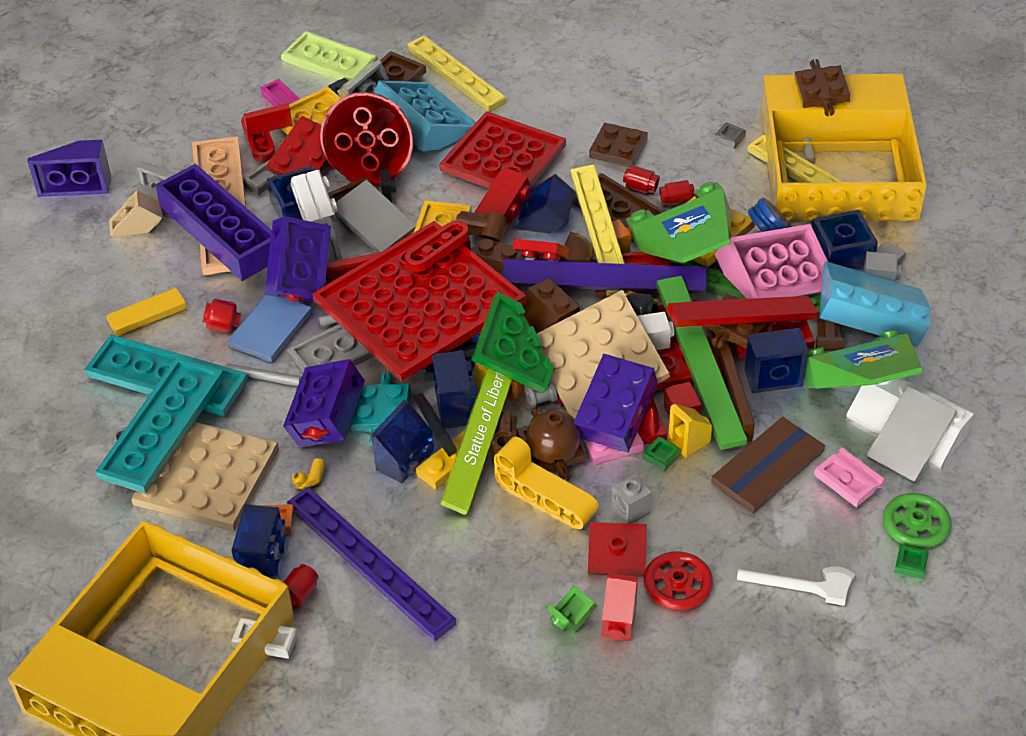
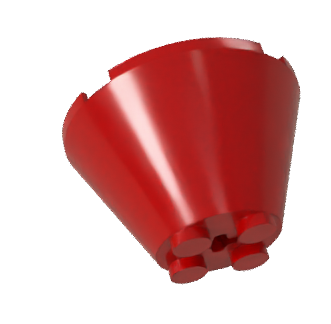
M358 92L338 100L325 115L320 131L321 146L328 163L334 170L336 169L351 182L367 177L373 185L381 184L380 170L390 169V179H393L406 167L413 151V132L407 116L393 101L376 93Z

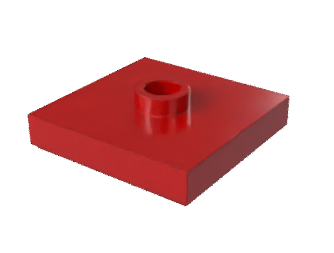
M590 522L588 574L608 575V573L627 576H644L646 572L647 524Z

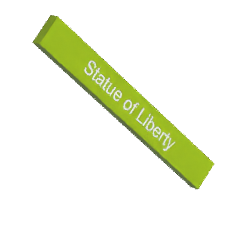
M487 367L440 501L441 505L464 515L469 510L512 379Z

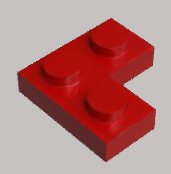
M514 239L512 249L522 252V257L539 261H558L559 257L568 258L570 248L559 243Z

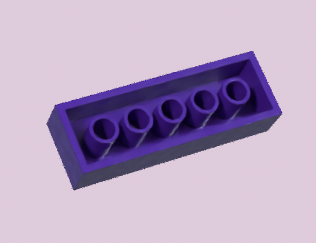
M196 163L155 185L160 207L241 281L268 267L272 230Z

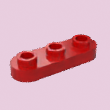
M243 116L241 119L242 129L252 156L256 161L266 163L275 154V146L269 132L248 137Z
M463 221L449 222L408 250L405 254L408 269L415 272L424 271L469 239L467 224Z

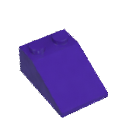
M103 140L76 141L32 156L27 160L38 197L108 194L111 172Z

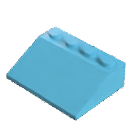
M378 80L374 93L390 99L405 113L412 128L414 144L420 151L441 150L456 143L476 123L429 82Z
M825 261L823 264L819 318L882 336L881 332L897 329L898 333H908L912 345L918 347L930 327V306L921 289Z

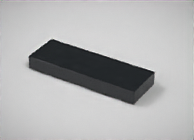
M420 392L415 395L413 399L444 451L449 457L457 453V448L424 394Z

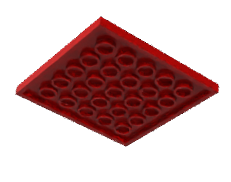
M435 221L312 293L314 301L401 381L406 380L480 333L492 299L497 292L520 302L521 305L527 303L526 295L464 244L424 271L415 272L408 269L405 254L408 250L442 228Z

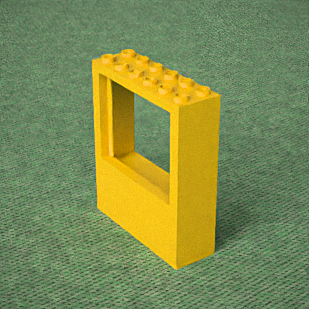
M844 74L850 92V102L833 105L835 113L832 116L829 113V117L825 115L823 107L803 108L795 82V75H764L760 113L763 135L766 137L765 144L768 153L767 169L771 201L788 221L920 220L927 184L903 74ZM807 137L812 139V142H802V141H803L804 138H807ZM805 144H812L814 152L892 151L898 182L788 183L783 147L792 152H804L803 147Z
M142 520L9 676L8 680L22 712L69 736H209L269 656L265 653L267 643L271 644L279 633L278 629L280 626L290 627L295 621L288 586L279 579H271L262 575L255 568H247L238 564L230 557L220 556L206 546H198L189 542L182 535L176 536L167 532L160 525H152ZM157 568L260 616L201 694L96 643Z

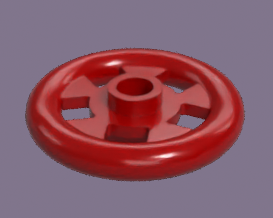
M681 551L667 552L654 558L648 564L643 578L644 587L649 597L658 605L671 610H688L699 606L709 597L713 588V576L707 564L699 557ZM671 564L673 568L669 569L666 573L661 569L663 566ZM684 564L692 566L694 571L690 573L682 567ZM675 577H681V578H683V579H682V580H676V579H674V578H675ZM664 580L666 588L659 590L655 582ZM693 580L701 582L699 590L691 588ZM673 592L685 593L686 598L675 599L673 598Z

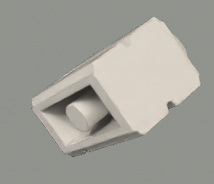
M320 170L294 176L291 179L290 185L302 219L312 222L325 217H331V220L334 221L335 213L338 212L334 198H329L327 191L330 190L327 177H322Z

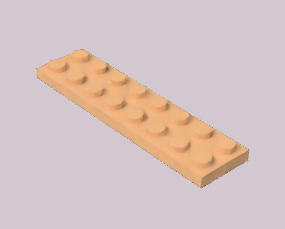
M238 136L192 142L194 164L196 163L246 207ZM200 243L203 275L230 272L224 264Z

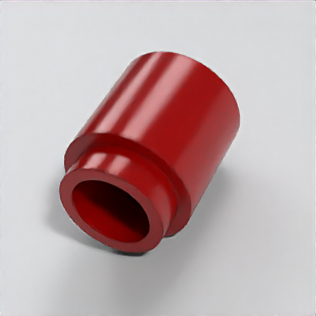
M634 165L630 169H626L623 176L626 188L649 194V192L654 194L660 181V176L656 175L654 171Z
M688 180L666 183L663 187H659L662 206L668 205V207L687 203L695 196L694 185L689 184Z
M301 564L299 567H295L283 581L288 586L292 608L301 607L317 586L319 576L308 565Z

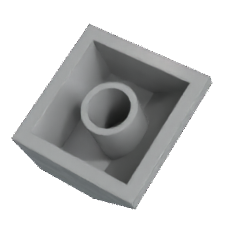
M377 60L361 69L358 74L337 90L340 98L358 92L374 93L378 80L389 81L382 62Z

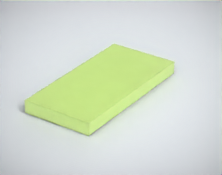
M307 31L281 54L282 61L335 80L346 78L348 81L369 63L378 60L376 55Z

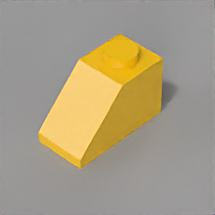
M678 404L670 406L668 442L681 448V454L685 458L711 443L712 424L705 416H701L695 409Z

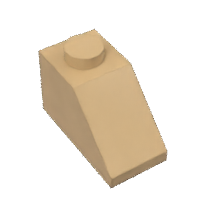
M136 190L109 220L110 236L118 238L149 233L154 226L160 224L163 217L159 201Z

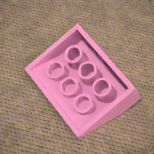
M811 224L731 237V244L721 247L715 252L723 274L747 299L821 294L823 264L825 261H828Z

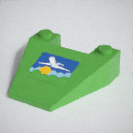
M706 182L700 186V189L694 191L696 199L655 216L649 210H638L632 213V217L627 218L626 221L635 246L643 253L685 263L731 244L732 213L723 187L717 182Z
M897 329L881 332L882 337L874 338L873 342L837 351H824V347L808 350L809 355L800 357L807 388L875 385L923 373L908 333H898Z

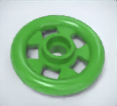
M906 493L899 495L886 505L883 512V524L888 534L900 544L915 548L927 549L941 544L950 534L952 527L948 510L938 500L925 494ZM916 504L928 507V511L916 508ZM900 507H904L907 509L904 515H901L896 511ZM932 518H939L940 526L932 525ZM903 523L908 530L902 532L897 525ZM925 531L929 532V537H919L918 533Z

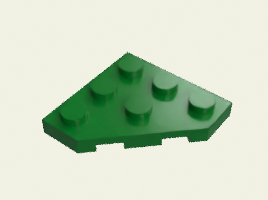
M497 292L492 299L471 361L544 393L548 388L554 366L549 358L546 359L540 347L542 343L533 326H529L521 303Z

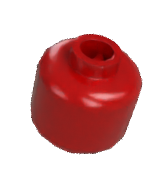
M215 298L211 303L206 304L202 322L206 323V327L210 331L230 334L233 327L238 328L241 313L237 312L236 303Z

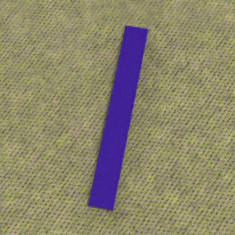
M504 259L503 277L514 286L532 287L550 278L559 288L659 292L657 280L682 276L689 294L706 293V267Z
M305 488L287 501V504H293L294 514L434 642L456 625V618L311 488Z

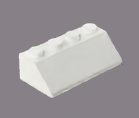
M904 377L875 385L861 386L847 413V417L877 434L880 433L907 386L957 410V415L929 460L930 463L940 468L969 435L973 413Z

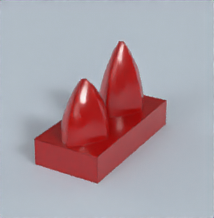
M653 397L638 429V434L644 445L652 444L659 436L667 440V431Z

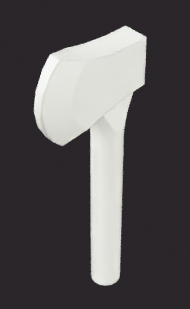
M832 566L822 570L824 581H809L739 569L737 580L810 592L826 598V603L845 606L848 591L856 575L846 568Z

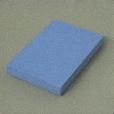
M265 295L228 339V346L272 363L310 317L312 308L299 302H291L286 298Z

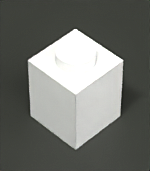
M665 312L637 316L656 350L670 348V339L674 337V326L672 321L668 322Z

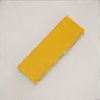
M173 288L107 314L106 317L115 335L120 336L187 309V306L177 288Z

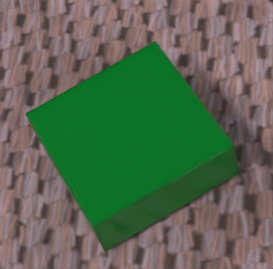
M659 436L643 452V459L666 471L681 455V448Z
M900 544L894 573L923 579L929 550Z

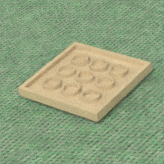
M623 290L537 333L542 343L540 347L546 359L549 358L554 366L551 380L567 412L574 419L603 353L653 367L658 383L670 378L668 370Z
M194 422L146 494L135 491L131 498L134 506L235 531L279 450L278 442Z

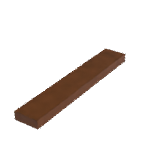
M707 328L709 337L712 342V340L717 336V334ZM726 341L720 348H717V345H713L723 373L722 378L746 435L747 442H751L754 435L755 422L729 343Z

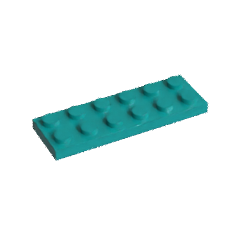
M110 334L84 369L87 377L148 395L151 394L176 357L223 370V381L202 410L223 417L226 416L249 381L248 373L112 334Z
M176 357L96 469L97 479L146 494L223 381V370Z

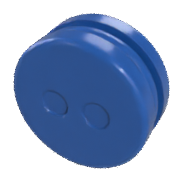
M764 197L760 198L754 206L748 209V215L762 232L792 227L785 216Z

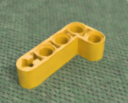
M512 437L494 456L495 478L501 487L575 529H582L599 510L597 500L589 493L531 462L530 447L521 438Z

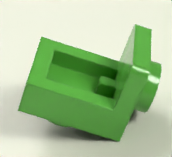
M573 585L556 607L549 603L546 609L553 614L550 620L560 629L564 630L567 626L573 632H576L598 605Z

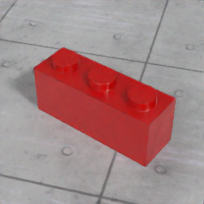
M502 167L474 213L486 215L487 212H494L505 216L507 222L503 237L507 234L513 218H517L523 202L528 200L531 195L532 187L530 186L528 175Z

